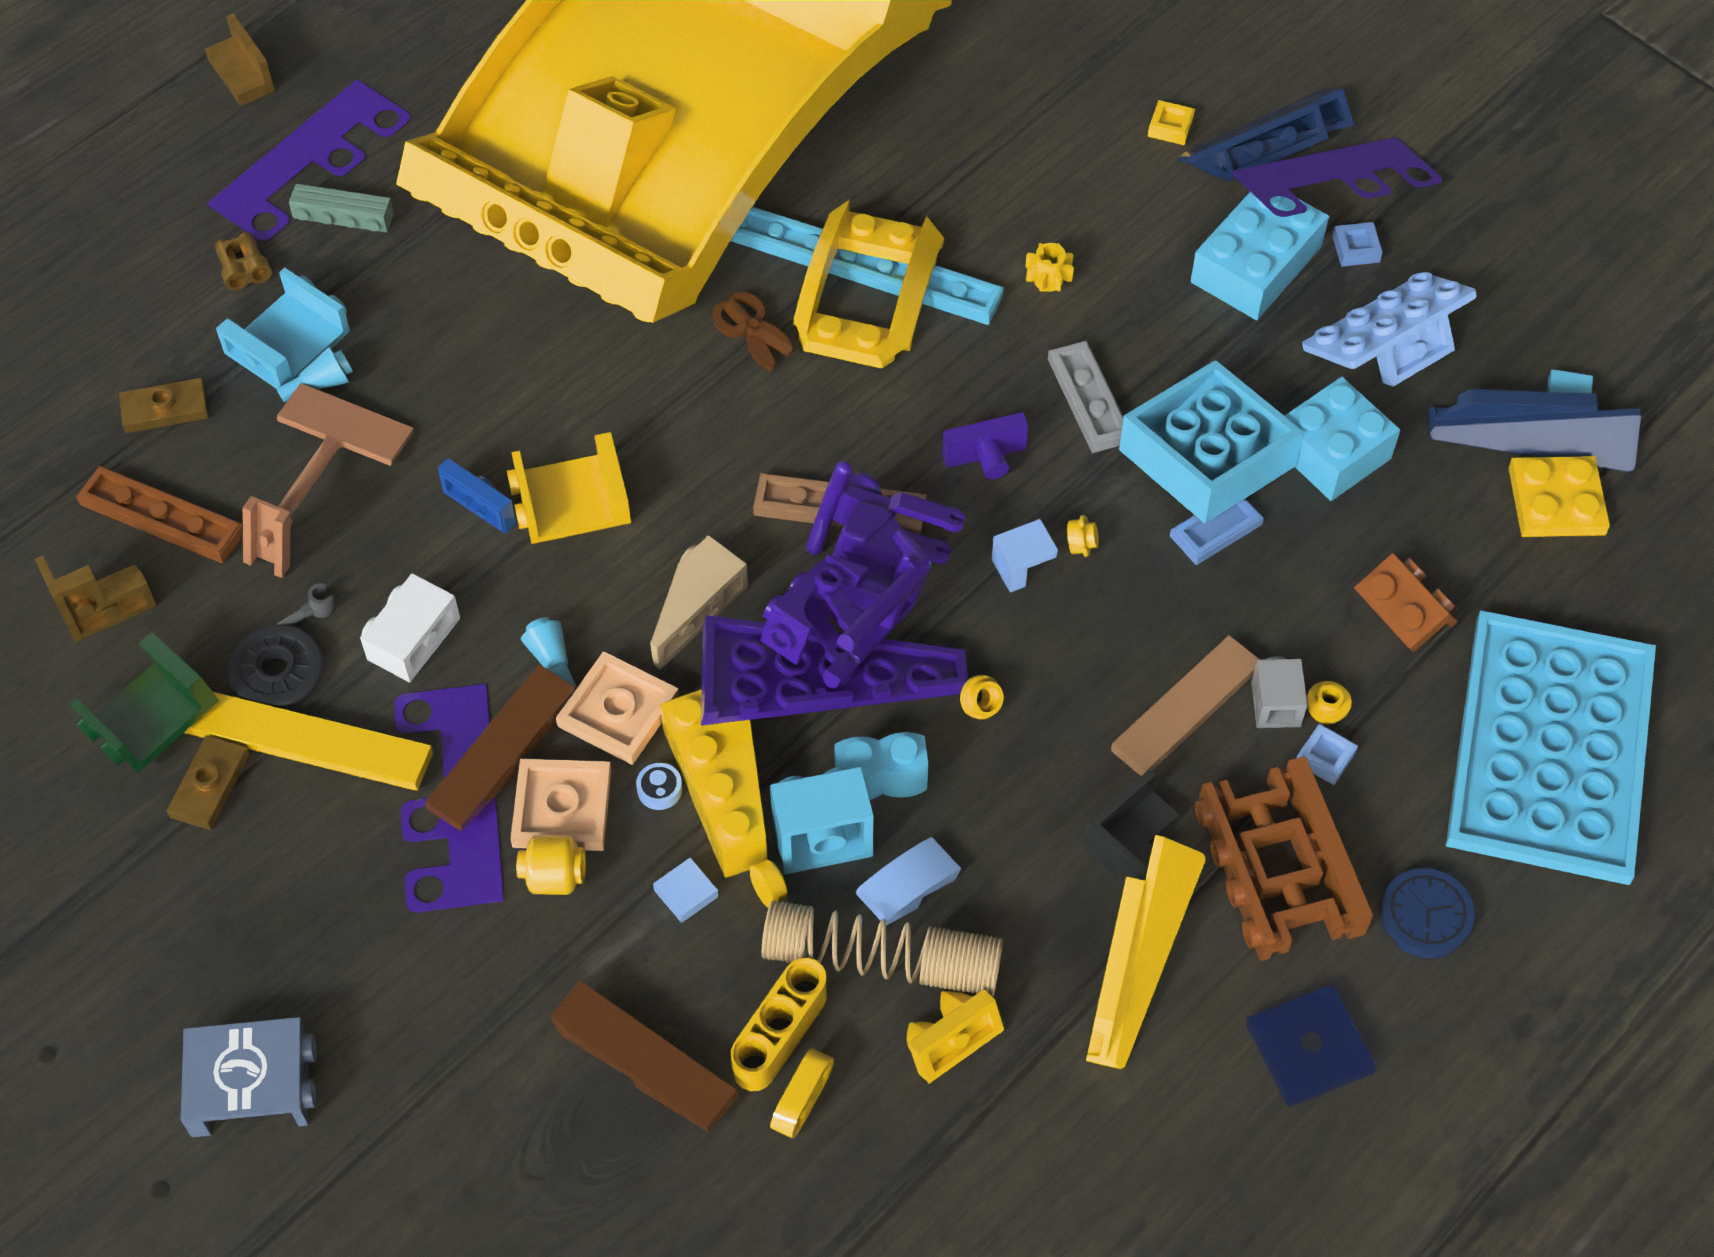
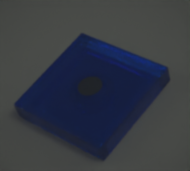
M1333 985L1247 1018L1246 1026L1288 1107L1371 1075L1377 1068Z

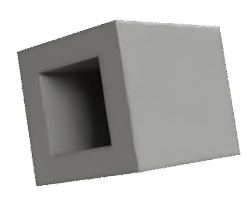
M1274 656L1265 660H1257L1251 681L1256 727H1301L1307 708L1301 659H1286L1285 657Z

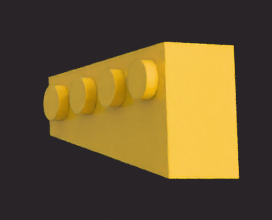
M701 689L661 703L660 711L664 734L726 879L748 871L751 866L767 859L766 834L750 720L701 726Z

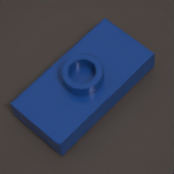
M449 458L438 467L443 493L503 533L507 534L516 525L512 500L498 492L487 478L483 476L477 478Z

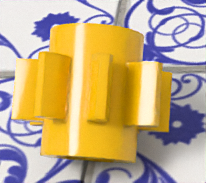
M1039 243L1036 254L1027 253L1026 281H1034V284L1041 292L1061 291L1063 280L1067 282H1072L1073 253H1066L1059 243Z

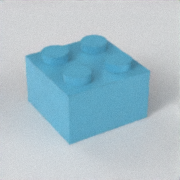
M1340 377L1285 415L1287 419L1303 431L1295 468L1330 501L1392 459L1400 429L1343 377Z
M836 767L821 775L806 778L791 776L781 780L779 783L770 785L772 826L784 875L873 857V812L861 767L851 769Z

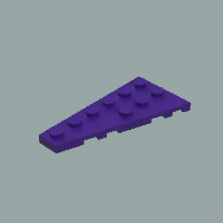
M706 615L703 626L701 726L961 694V690L968 680L966 653L962 649L884 639L837 688H830L825 684L823 675L832 663L826 659L825 649L815 634H810L800 662L796 665L760 641L766 623Z

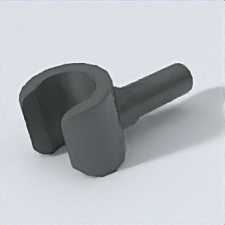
M323 583L314 584L308 590V603L278 622L277 625L294 626L311 615L318 618L328 617L334 609V596L332 595L322 600L327 594L326 585Z

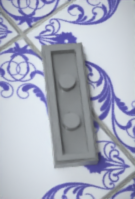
M1087 340L1049 350L1048 361L1091 452L1096 453L1120 446L1124 417Z

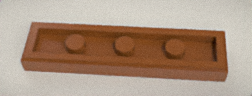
M100 465L76 496L79 504L83 507L222 564L225 563L243 537L242 523Z

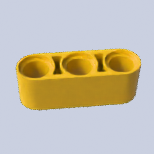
M799 958L792 961L734 1042L731 1049L732 1070L734 1079L741 1088L748 1091H760L771 1084L824 1007L827 1000L826 972L817 960ZM803 981L812 982L817 986L809 992H801L794 988ZM777 1018L786 1019L791 1023L789 1027L783 1030H775L768 1026L772 1020ZM750 1056H758L765 1060V1063L758 1068H747L741 1064Z

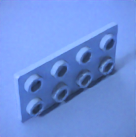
M1428 272L1414 274L1401 286L1381 293L1376 300L1362 308L1351 310L1340 321L1331 326L1318 329L1315 335L1302 342L1303 349L1308 353L1350 369H1355L1377 356L1382 383L1393 387L1455 350L1448 314L1477 298L1476 289L1459 284L1456 281L1434 276Z

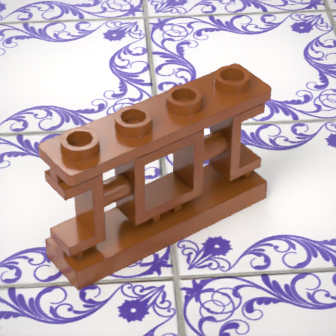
M1306 756L1288 760L1286 769L1280 770L1279 767L1270 769L1267 778L1270 790L1235 799L1228 780L1219 782L1217 787H1214L1212 782L1202 784L1199 800L1195 801L1194 805L1196 817L1202 828H1208L1212 838L1210 841L1212 858L1217 867L1223 866L1228 879L1226 881V891L1229 901L1234 908L1239 907L1244 919L1242 922V932L1245 942L1250 949L1255 948L1260 961L1270 959L1272 953L1277 951L1279 954L1289 952L1292 938L1288 929L1324 920L1332 940L1341 938L1342 934H1346L1347 939L1366 934L1373 917L1372 911ZM1288 799H1290L1297 818L1275 824L1270 810L1286 807ZM1252 816L1257 829L1239 833L1236 842L1228 821ZM1291 840L1303 870L1267 879L1256 849ZM1322 878L1330 899L1307 904L1302 890L1318 886ZM1284 895L1289 909L1273 913L1268 922L1260 901Z

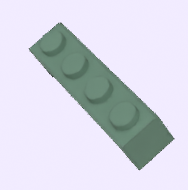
M296 184L289 200L293 218L303 221L308 220L387 233L394 216L390 198Z

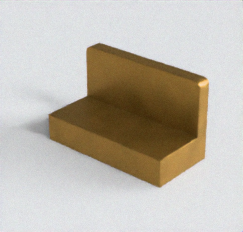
M231 14L226 18L232 37L205 48L211 65L239 105L243 106L275 90L265 57L236 16Z

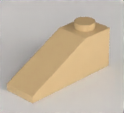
M709 535L697 546L689 547L682 555L651 640L653 666L659 670L703 630L706 615L718 616L748 588L747 564Z

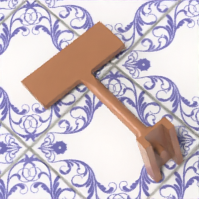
M300 383L278 413L277 421L322 438L324 441L278 506L253 496L243 506V563L252 565L255 559L259 557L274 563V575L283 578L290 567V529L293 522L291 517L338 449L344 447L391 466L413 434V427Z

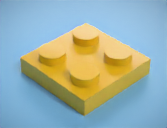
M1595 456L1511 459L1508 468L1521 537L1596 536L1607 534L1610 524Z

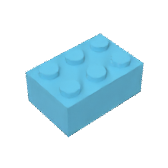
M1249 192L1196 251L1191 283L1253 319L1258 320L1322 247L1329 215L1300 200L1307 207L1305 213L1279 217L1274 215L1261 201ZM1275 196L1270 200L1271 204L1279 210L1291 211L1296 207L1295 203L1286 197Z

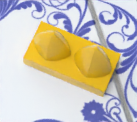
M984 989L975 996L962 992L942 991L940 997L942 1019L935 1024L930 1022L909 1023L906 1037L908 1048L912 1053L918 1073L929 1084L1004 1031L996 1001Z

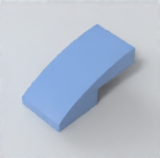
M930 837L875 873L857 889L856 894L880 921L885 918L886 925L918 909L923 897L955 881L961 868Z

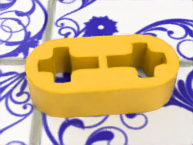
M814 1048L808 1050L775 1109L771 1120V1129L792 1139L797 1136L829 1078L834 1064L833 1057Z

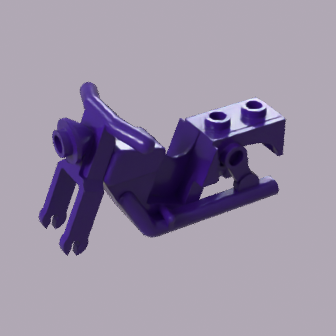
M843 460L835 466L806 544L807 551L810 554L817 555L821 553L834 519L841 525H844L836 542L832 555H827L825 560L821 559L806 574L803 572L799 573L782 597L776 595L770 601L763 614L767 621L760 640L797 665L800 662L810 634H815L825 649L826 659L832 663L823 675L825 684L830 688H837L913 610L932 567V562L945 564L950 558L952 550L950 545L942 540H934L902 529L894 518L895 515L898 513L943 527L951 532L962 530L963 522L966 518L964 513L956 508L946 507L903 492L892 495L891 498L882 496L881 488L871 476L861 472L851 474V464ZM828 616L837 621L844 630L840 636L829 621Z

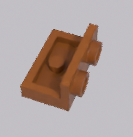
M1392 553L1358 583L1354 589L1412 652H1415L1445 624L1452 628L1458 623L1449 613L1455 608V605L1439 588L1431 593L1421 581L1427 575L1410 557L1403 563Z

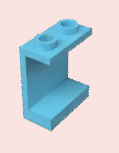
M286 268L279 272L285 294L249 326L243 329L227 318L216 328L224 353L275 388L299 377V374L329 346L332 349L350 332L346 317L347 309L341 300L334 295L327 296L318 290L307 277L303 275L298 277Z

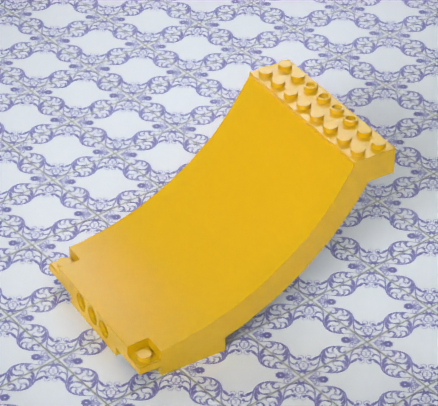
M526 0L494 40L465 82L436 132L405 142L396 184L410 191L414 198L428 201L441 208L445 215L460 218L473 225L475 231L491 235L504 242L508 249L522 252L532 257L541 267L556 270L567 276L571 283L593 290L600 294L604 301L633 312L637 319L654 323L696 303L703 286L759 195L822 116L860 77L885 56L917 34L928 30L935 11L951 6L953 0Z

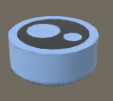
M650 764L642 769L637 777L638 797L648 808L654 810L670 808L678 802L682 795L681 776L669 764Z

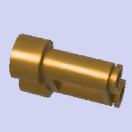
M245 232L240 234L238 238L219 240L215 244V250L223 267L221 275L229 290L239 291L249 283L260 284L271 278L272 270L268 260L260 254L251 233ZM243 252L244 257L236 259L235 253Z

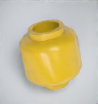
M535 835L528 842L526 851H518L517 877L525 878L528 890L532 894H571L574 892L577 884L584 883L586 871L585 848L578 847L576 840L572 836Z

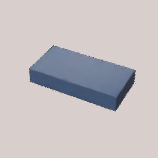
M1244 499L1206 524L1195 515L1171 529L1170 537L1194 564L1198 565L1261 526L1264 518Z

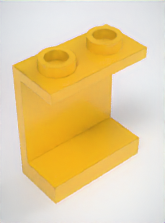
M611 432L594 435L597 455L524 470L520 451L511 452L515 469L507 470L512 495H521L522 503L514 504L519 529L528 528L531 544L631 523L628 498Z

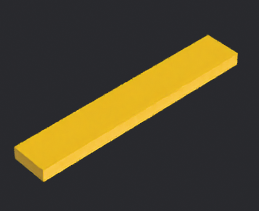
M216 692L213 693L219 699V702L184 732L205 738L206 735L247 747L250 750L418 791L433 755L431 745Z

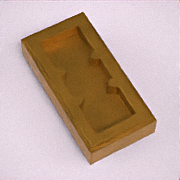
M202 378L119 392L122 426L126 434L209 419L205 386Z
M206 735L167 809L169 817L212 830L250 755L247 747Z

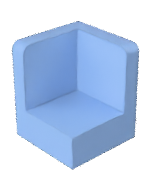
M1040 519L993 537L992 561L1010 593L1026 587L1028 568L1057 557L1058 549Z

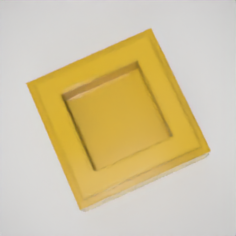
M1158 100L1149 126L1148 137L1185 145L1194 120L1195 109Z

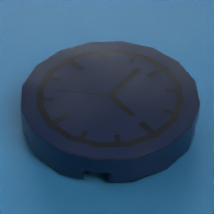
M1432 868L1411 869L1397 875L1386 887L1379 908L1381 925L1387 936L1390 934L1397 942L1396 945L1404 952L1421 958H1442L1451 954L1453 950L1462 946L1468 939L1475 919L1473 900L1465 887L1451 875Z

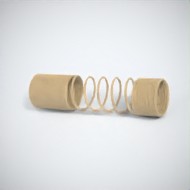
M775 900L771 901L762 939L761 953L763 959L767 958L768 960L772 959L778 962L781 960L782 962L791 963L799 958H806L807 954L809 958L813 959V906L794 905L793 903L789 904V902L785 903L779 900L777 902ZM835 910L832 913L827 934L817 959L819 963L823 959L833 929V965L835 970L840 972L849 958L857 933V968L860 975L864 976L872 964L881 936V970L884 979L888 980L896 968L906 936L905 970L907 981L910 984L916 980L920 971L919 983L921 985H930V987L934 986L935 988L939 986L940 989L943 987L944 989L948 988L949 990L953 989L959 992L962 990L963 992H972V994L975 992L979 993L984 989L992 997L995 995L1003 945L1001 937L999 939L992 936L988 937V935L984 937L983 934L979 936L978 933L974 935V933L970 934L969 932L965 933L959 930L956 932L955 930H946V928L942 930L941 927L937 929L936 926L934 928L930 926L927 930L915 972L911 978V926L909 922L905 923L895 957L887 974L885 918L881 919L868 962L864 970H862L861 914L856 917L847 950L841 965L838 967V912Z

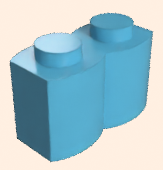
M902 732L886 736L881 740L870 737H852L834 745L835 768L846 767L851 769L861 767L869 800L877 798L882 794L898 798L911 797L927 790L928 757L925 736Z

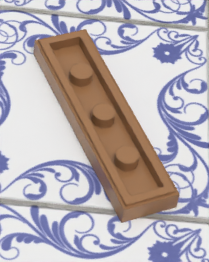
M760 473L753 506L754 516L814 523L829 482ZM881 489L882 496L888 498L901 492L926 500L927 494ZM899 513L895 515L894 518L902 529L921 535L923 521ZM833 519L831 526L844 527V525Z
M1228 635L1112 743L1111 751L1140 776L1149 769L1153 771L1253 677L1256 662L1260 659Z

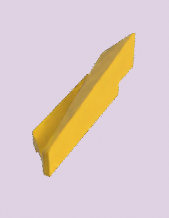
M1155 835L1145 881L1126 877L1086 1058L1087 1062L1117 1069H1123L1126 1066L1205 863V855L1166 837Z

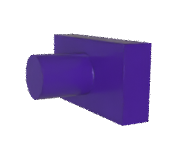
M1021 412L943 431L942 456L946 467L950 468L980 461L986 478L997 479L1004 476L1009 471L1004 454L1026 449L1028 423L1024 413Z

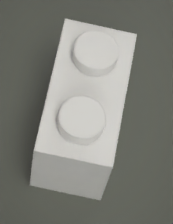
M411 573L402 586H397L391 592L387 605L379 615L371 618L366 623L360 639L367 660L410 683L460 620L455 596Z

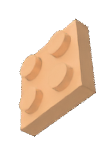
M603 651L557 715V727L633 765L662 723L660 704L678 698L679 689Z
M520 759L511 831L512 847L527 848L528 842L535 835L572 836L576 840L578 847H584L585 850L604 851L611 780L610 762Z

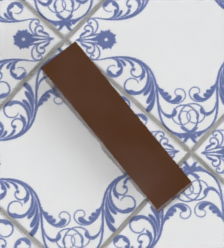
M538 664L425 801V808L462 832L517 774L520 759H523L557 723L556 717L574 693V686Z
M580 980L550 1015L559 1035L632 1079L635 1088L709 1133L739 1096L735 1088Z

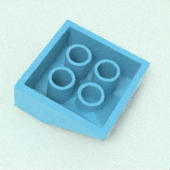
M1215 360L1125 414L1119 450L1206 524L1294 468L1297 464L1303 431Z

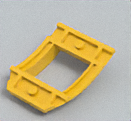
M849 199L833 210L828 216L804 279L793 325L798 329L799 341L803 351L882 369L894 361L897 353L902 350L910 351L920 309L936 265L937 255L943 247L944 237L927 216L923 226L920 227L867 214L849 211ZM837 249L908 264L890 329L817 313L824 285Z

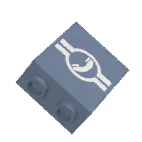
M300 1017L183 1029L181 1122L190 1136H210L211 1121L284 1113H292L298 1126H308V1108L316 1107L315 1081L313 1078L309 1079V1063L316 1062L314 1034L307 1033Z

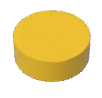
M766 859L750 867L753 887L766 907L769 908L772 900L776 902L778 900L780 902L787 900L788 891L781 872L772 861Z

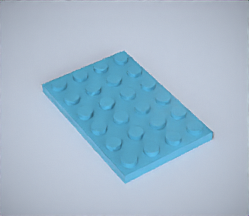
M1480 610L1476 620L1446 847L1630 885L1635 874L1656 645Z

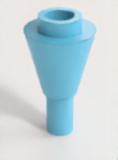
M329 346L299 374V377L276 389L285 403L300 383L317 390L350 383L347 374L353 372L342 350L334 353Z
M548 617L534 620L527 625L526 632L522 635L521 641L544 668L573 685L575 692L577 686L567 667L568 660L561 621L550 620Z

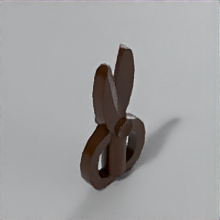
M747 292L734 293L728 301H722L715 305L712 316L718 331L733 338L746 335V343L750 355L764 369L771 372L776 366L775 359L767 344L786 356L792 355L793 347L790 340L776 326L764 321L765 307L755 295ZM740 304L749 305L755 310L756 316L753 318ZM726 312L737 325L732 326L725 322L722 318V313Z

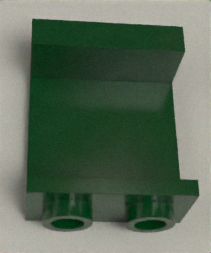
M152 632L138 644L152 660L153 664L95 715L77 698L69 703L81 717L75 723L78 728L93 743L101 738L104 742L99 748L117 766L125 761L137 774L219 702V699L201 676Z

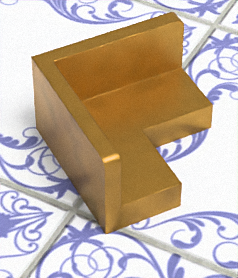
M41 556L35 559L75 642L157 606L141 570L139 571L136 565H132L98 581L95 580L87 565L55 580L44 557Z

